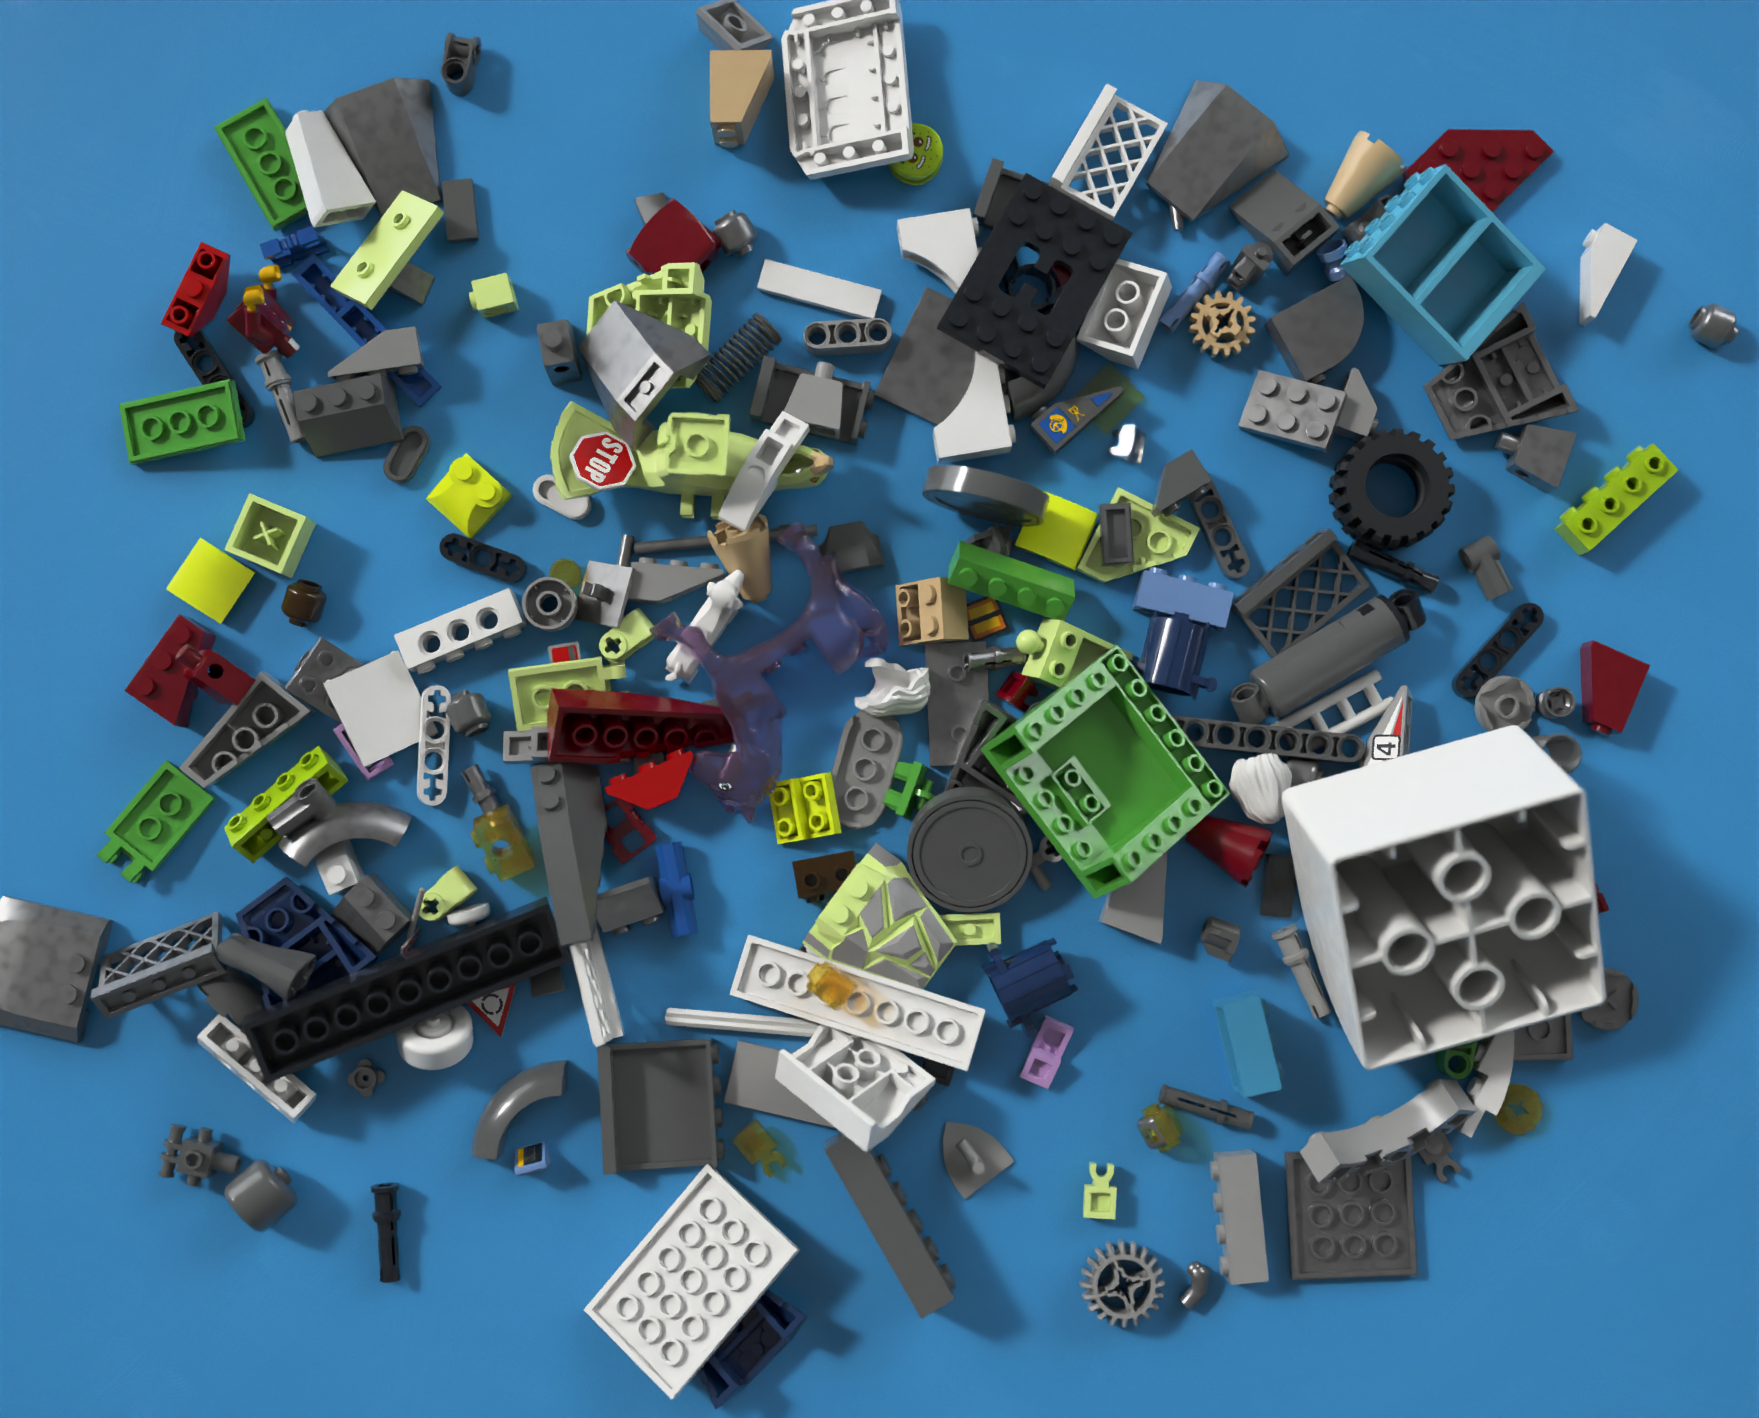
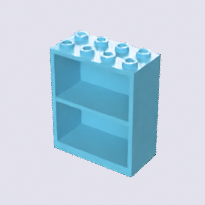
M1445 164L1434 169L1429 167L1421 174L1418 172L1413 174L1405 182L1404 187L1406 189L1400 196H1394L1385 205L1384 209L1386 212L1380 219L1375 218L1368 224L1364 230L1366 235L1361 241L1357 240L1347 248L1344 253L1347 257L1340 264L1438 365L1467 361L1546 270L1534 255Z

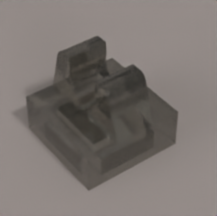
M1123 425L1122 429L1114 430L1111 436L1119 439L1120 445L1116 448L1109 447V452L1129 463L1141 464L1146 434L1133 425Z

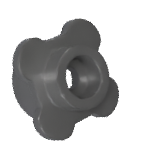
M363 1059L359 1062V1067L348 1075L347 1082L350 1086L360 1091L362 1096L369 1097L373 1095L377 1084L384 1082L385 1073L374 1068L369 1059ZM365 1075L369 1076L368 1081L364 1080Z

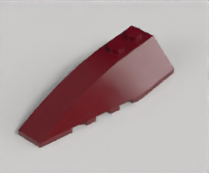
M552 688L547 713L549 762L613 764L621 762L620 759L634 756L637 759L650 757V753L667 751L669 754L684 747L695 746L696 748L731 743L736 740L741 714L737 711L711 705L645 694Z

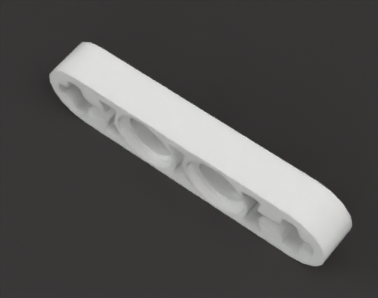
M439 685L430 686L424 690L421 696L417 796L422 803L431 806L438 805L444 801L447 794L450 719L446 709L451 703V695L445 687ZM434 690L438 691L439 696L444 697V702L438 704L437 712H444V718L438 716L426 717L427 711L433 712L434 704L428 702V696L434 695ZM432 721H437L443 726V734L437 739L430 738L426 733V727ZM430 752H437L442 759L440 767L435 770H431L425 765V757ZM424 773L431 775L441 773V780L434 778V787L440 789V794L434 795L433 800L429 801V796L425 795L423 791L430 787V778L423 779Z

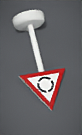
M479 903L454 910L446 914L447 921L452 926L467 924L468 927L476 925V921L488 917L490 906L489 903ZM517 983L467 1003L500 1037H502Z

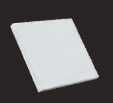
M398 650L392 651L384 657L323 683L363 767H369L372 763L419 742L421 696ZM427 711L426 717H431L429 712ZM433 721L426 727V733L429 737H434L438 733Z

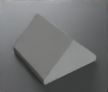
M719 0L698 7L696 11L699 30L719 50H763L774 38L736 0Z

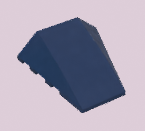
M289 877L283 878L236 913L243 936L267 945L316 955V964L307 984L300 991H297L294 996L370 967L379 958ZM260 981L265 1007L284 1001L282 997Z
M767 1289L697 1372L712 1397L711 1401L715 1409L720 1408L746 1387L794 1338L808 1316Z

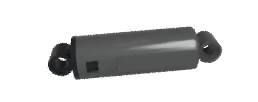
M1402 589L1394 592L1389 598L1380 594L1250 671V682L1238 685L1231 691L1229 696L1240 722L1258 724L1265 720L1269 713L1275 718H1280L1410 640L1409 631L1420 628L1426 622V615L1416 590Z

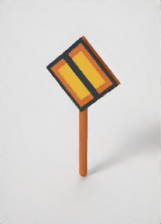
M983 597L967 604L968 630L973 642H978L1010 629L998 600Z

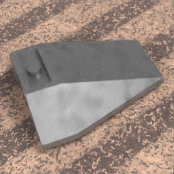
M616 300L613 301L578 346L614 430L635 451L655 428L647 420V416L679 376L694 380L712 357L694 336Z

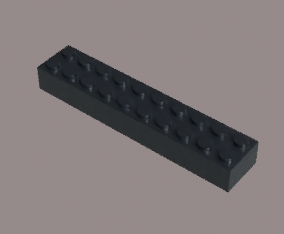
M546 896L294 996L289 1001L284 1000L246 1015L241 1026L267 1084L570 962L571 958L567 947L561 948L555 917Z

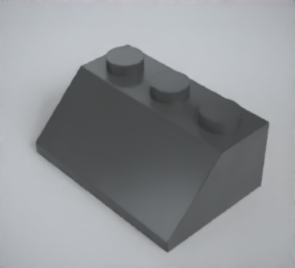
M381 373L293 391L297 421L316 458L403 441L395 383Z

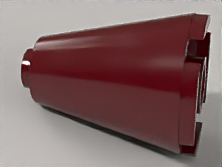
M1207 815L1186 833L1185 841L1238 884L1247 888L1253 878L1251 875L1258 868L1274 832L1265 828Z

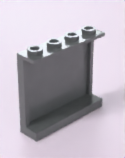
M713 1038L617 1043L598 1046L604 1175L617 1174L618 1171L704 1166L706 1164L712 1165V1168H717L720 1163L719 1159H724L725 1149L724 1140H718V1127H723L722 1108L716 1107V1096L721 1095L720 1076L715 1077L714 1064H719V1046L713 1045Z

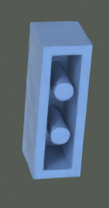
M1150 567L1149 571L1144 570L1140 574L1132 610L1152 615L1157 610V616L1166 618L1174 616L1175 611L1189 614V619L1193 620L1196 625L1205 628L1206 622H1210L1209 629L1222 631L1227 625L1234 592L1227 591V586L1220 583L1209 582L1207 586L1197 583V578L1179 575V578L1167 576L1166 570Z

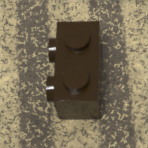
M854 851L793 861L792 865L798 898H805L806 903L825 900L824 894L837 892L856 866Z

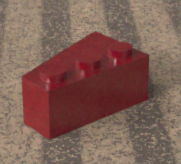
M179 614L124 691L174 726L188 728L190 711L199 691H197L198 687L182 675L187 667L175 659V657L185 644L190 645L198 652L200 650H212L216 635L192 618Z

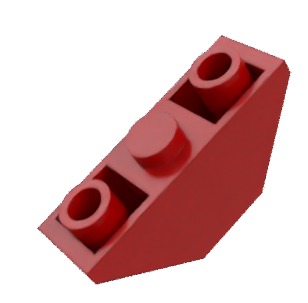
M201 242L161 324L191 338L212 321L227 293L231 256Z
M681 748L666 755L668 761L656 765L655 761L648 762L638 767V774L627 777L626 773L610 779V786L605 787V791L612 797L648 811L678 799L694 759L692 751L685 753L684 749Z

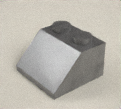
M376 874L366 875L341 899L331 913V916L378 957L409 928L412 912Z
M646 877L597 894V921L603 933L611 930L613 936L631 930L629 924L640 920L643 926L659 921V914L666 912L655 877Z

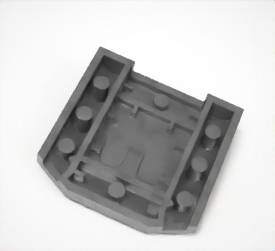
M3 896L0 900V1025L77 1043L83 1042L90 1011L86 1010L100 953L106 950L113 920L11 896Z

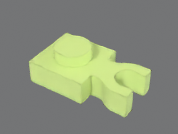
M1089 1162V1173L1093 1182L1092 1184H1084L1083 1217L1115 1219L1117 1187L1109 1185V1181L1114 1174V1164L1107 1163L1106 1173L1098 1175L1096 1174L1097 1164Z

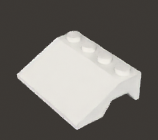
M822 1024L817 1027L808 1044L793 1054L788 1053L784 1049L779 1051L775 1074L776 1080L865 1152H868L887 1138L936 1081L933 1076L898 1049Z

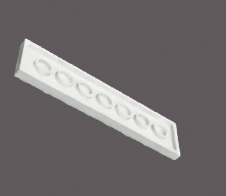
M753 935L747 936L729 994L965 1071L969 1070L986 1013V1009Z

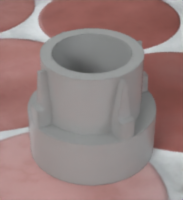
M543 577L535 580L527 587L522 599V608L530 623L541 630L554 632L568 628L577 614L578 601L574 590L564 581L555 577ZM551 596L556 597L558 600L557 608L552 612H545L543 610L544 600Z

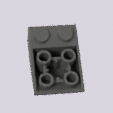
M1275 169L1228 206V209L1256 242H1264L1271 247L1273 262L1285 276L1315 253L1322 245L1331 240L1340 228L1320 203Z

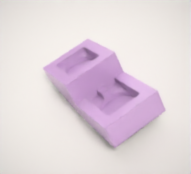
M1045 1015L1028 1052L1020 1077L1049 1089L1061 1063V1057L1074 1032V1027Z

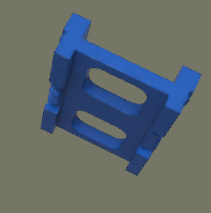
M313 225L296 231L297 235L292 234L291 237L286 236V239L281 238V241L275 238L260 244L264 258L266 260L270 259L274 265H279L280 269L294 265L293 260L304 259L308 257L307 255L313 253L319 256L329 252L325 238L316 231Z

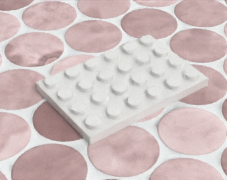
M706 1164L585 1307L584 1311L671 1400L676 1399L800 1249L719 1171L712 1168V1165Z

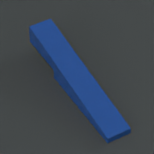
M314 253L291 273L361 347L387 330L365 306L337 293L330 287L336 276ZM417 368L418 373L411 375H400L399 371L387 373L419 407L424 405L442 388L424 368Z

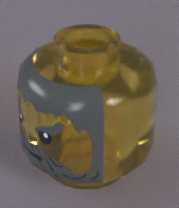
M1154 1103L1141 1111L1143 1116L1138 1120L1137 1127L1150 1149H1158L1159 1152H1164L1181 1142L1180 1137L1184 1129L1172 1107H1160L1158 1103Z

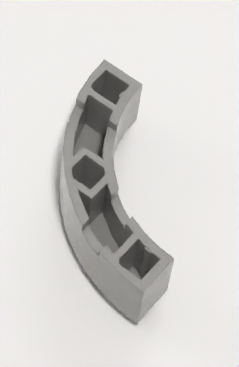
M1439 1078L1427 1084L1426 1090L1384 1116H1374L1365 1124L1346 1130L1317 1132L1308 1139V1144L1299 1152L1318 1183L1341 1182L1347 1180L1350 1177V1173L1359 1171L1361 1176H1365L1418 1153L1430 1146L1429 1138L1440 1131H1443L1444 1134L1450 1133L1476 1113L1477 1110L1456 1080Z

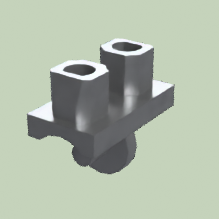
M1256 242L1251 246L1247 244L1232 264L1233 270L1226 279V282L1238 293L1248 283L1254 287L1273 260L1271 247L1264 242Z

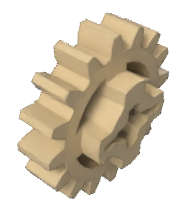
M1216 291L1213 300L1208 294L1205 295L1203 304L1197 302L1193 308L1197 313H1191L1189 321L1195 323L1188 329V333H1196L1192 343H1202L1201 353L1210 349L1211 358H1215L1217 353L1221 352L1223 358L1226 359L1230 355V350L1235 355L1239 354L1241 346L1247 347L1250 343L1248 337L1253 336L1255 333V329L1249 326L1255 322L1256 318L1248 317L1247 315L1252 309L1251 305L1243 308L1241 304L1244 298L1241 296L1235 301L1232 299L1233 293L1230 291L1225 298L1222 297L1220 291ZM1215 307H1226V309H1217ZM1236 315L1240 319L1241 326L1237 324ZM1228 317L1225 327L1220 329L1218 333H1215L1218 328L1217 325ZM1203 324L1207 326L1208 335L1204 332ZM1226 340L1229 343H1218L1216 341Z

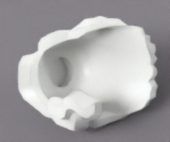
M871 658L865 662V667H872L875 684L868 695L865 697H855L854 699L855 706L864 714L878 717L916 713L924 708L931 688L930 681L928 680L929 668L921 667L905 670L899 664L887 663L882 658Z
M1261 754L1256 757H1250L1248 760L1242 758L1233 765L1229 790L1248 818L1261 824H1273L1285 816L1282 793L1291 787L1292 772L1287 764L1281 762L1277 754Z

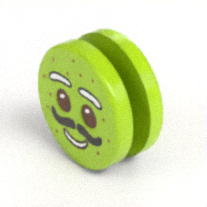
M912 123L914 143L912 159L890 163L888 166L892 174L899 181L909 185H921L931 181L940 171L943 161V144L939 135L932 128L924 124Z

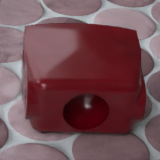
M672 198L668 204L661 208L645 224L635 238L631 248H628L625 253L628 260L642 273L647 275L661 271V266L668 263L693 262L700 265L703 273L718 256L721 241L693 213L676 199Z

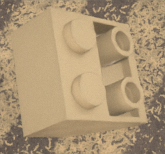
M936 577L895 585L899 646L952 643L969 640L965 589L948 584V577Z

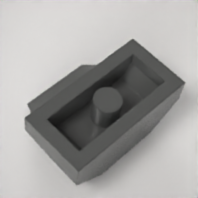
M862 521L830 526L825 541L819 546L824 578L884 567L879 536L871 533Z

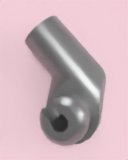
M1193 1261L1187 1267V1273L1192 1277L1191 1287L1179 1298L1189 1310L1209 1290V1271L1206 1266H1202L1198 1261Z

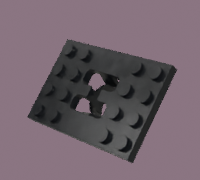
M1025 173L938 323L937 329L1045 389L1133 232L1032 175ZM1028 247L1037 252L1039 258L1036 264H1025L1019 267L1016 255L1020 248ZM1054 265H1060L1071 273L1068 282L1056 288L1055 279L1050 272ZM1023 274L1024 276L1031 275L1037 277L1045 283L1049 298L1046 299L1045 304L1032 307L1031 303L1038 289L1025 282L1018 295L1014 296L1011 284L1015 283V279L1023 276ZM1002 279L1006 288L1005 292L999 288ZM1053 308L1049 314L1044 315L1047 310Z

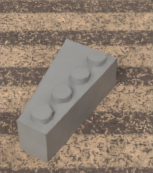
M261 671L238 706L232 705L179 769L203 788L212 787L315 713L316 710L286 690L285 685L270 673Z

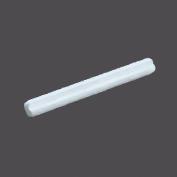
M668 1008L665 1013V1024L673 1026L812 1037L819 1026V1023L807 1019L680 1008Z

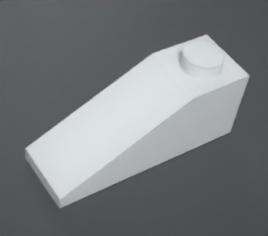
M1607 223L1603 224L1596 231L1592 229L1582 244L1586 249L1580 261L1579 324L1586 326L1596 318L1638 241Z

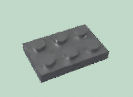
M1258 370L1238 426L1240 430L1328 452L1348 395L1345 391Z

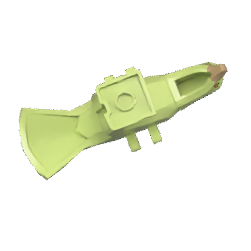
M570 401L561 413L550 449V461L552 463L553 476L555 477L556 490L563 501L600 493L578 481L573 470L569 455L580 437L607 431L622 439L614 430L611 422L573 401ZM672 412L668 417V422H663L659 426V430L652 431L636 451L631 449L636 468L624 487L641 488L667 494L681 495L680 515H682V518L694 519L695 495L712 496L711 517L712 520H720L718 519V514L725 501V497H727L739 471L758 439L741 433L730 432V414H717V416L696 412ZM800 445L777 478L778 485L774 491L804 489L820 485L828 472L834 468V458L826 455L820 449Z

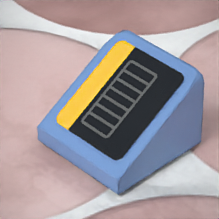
M545 1141L519 1147L515 1151L516 1176L546 1169L551 1163Z

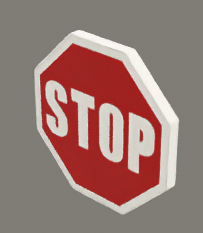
M607 431L581 436L569 455L577 480L599 492L624 487L636 468L630 446Z

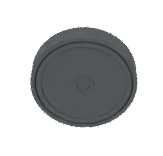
M953 465L930 467L922 492L924 498L945 509L1001 524L1012 523L1015 526L1042 525L1050 498L1047 493L1026 482L985 470Z
M959 787L935 796L918 811L908 832L907 862L912 879L927 898L939 906L953 911L981 912L1003 904L1022 887L1032 864L1031 836L1022 813L1007 798L985 788Z

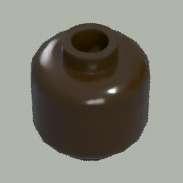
M298 579L297 583H292L287 587L281 610L289 617L291 624L307 627L308 623H317L321 619L327 596L322 591L321 585L309 580Z

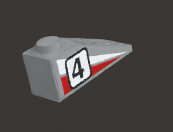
M1401 686L1367 740L1365 754L1359 761L1360 768L1409 754L1413 696L1408 686Z

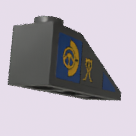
M1118 386L1055 403L1048 409L1043 406L1031 417L1034 422L1031 423L1030 430L1050 453L1055 456L1122 397L1124 389Z

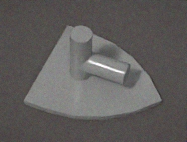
M946 1122L943 1135V1158L952 1182L963 1198L966 1199L1014 1163V1160L993 1136L982 1129L965 1123Z

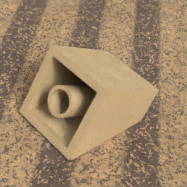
M710 50V124L715 144H720L724 148H734L738 144L746 143L774 82L771 50Z

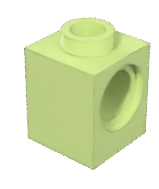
M507 273L471 281L473 292H469L470 302L473 310H478L483 318L519 310L513 283Z

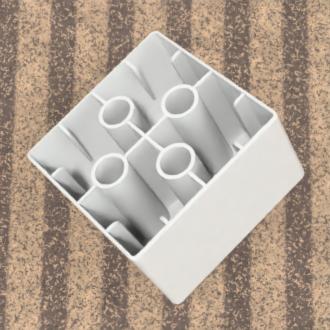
M1507 726L1290 787L1282 793L1299 897L1312 949L1335 1012L1354 1052L1365 1069L1374 1070L1593 1008L1603 1004L1606 1000L1586 794L1519 726Z

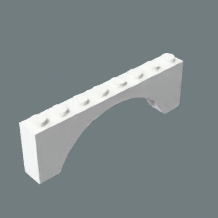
M970 208L897 220V234L902 259L914 262L928 269L944 281L956 294L982 247L976 246L975 236H979V226L977 218L971 217ZM975 351L974 373L967 392L955 410L933 429L937 464L1010 453L1012 443H1016L1014 425H1008L1006 415L1011 413L1008 395H1003L1001 384L1005 383L1004 368L1002 365L998 366L997 362Z

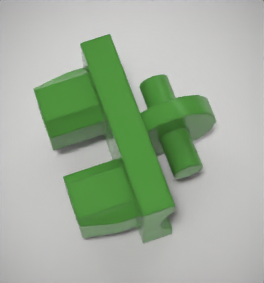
M916 761L913 764L898 762L893 777L905 781L906 785L903 793L888 789L883 804L896 811L895 814L910 820L914 807L920 810L928 800L936 796L931 794L934 782L925 780L929 768Z

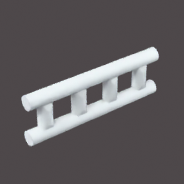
M1375 669L1269 726L1293 728L1297 724L1310 719L1316 731L1346 734L1384 714L1393 697L1389 696L1384 700L1380 697L1374 684L1382 680V677L1378 670ZM1363 690L1371 707L1355 714L1347 698ZM1336 704L1344 721L1328 728L1320 712ZM1283 734L1290 748H1292V738L1289 735ZM1314 737L1311 740L1310 748L1312 751L1323 746L1321 739Z

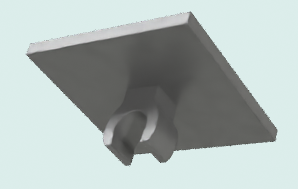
M589 560L578 597V610L574 620L620 628L636 569Z

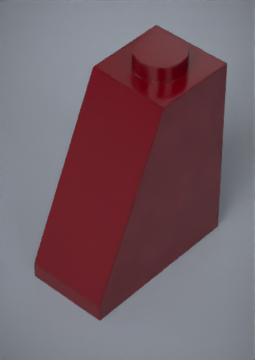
M1594 640L1582 643L1580 648L1582 722L1592 726L1591 731L1601 736L1609 737L1612 734L1622 733L1650 665Z

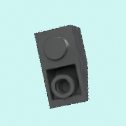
M1192 449L1166 464L1160 472L1151 512L1154 518L1162 513L1165 517H1168L1181 508L1179 503L1189 498L1192 502L1207 492L1205 488L1211 482V478Z

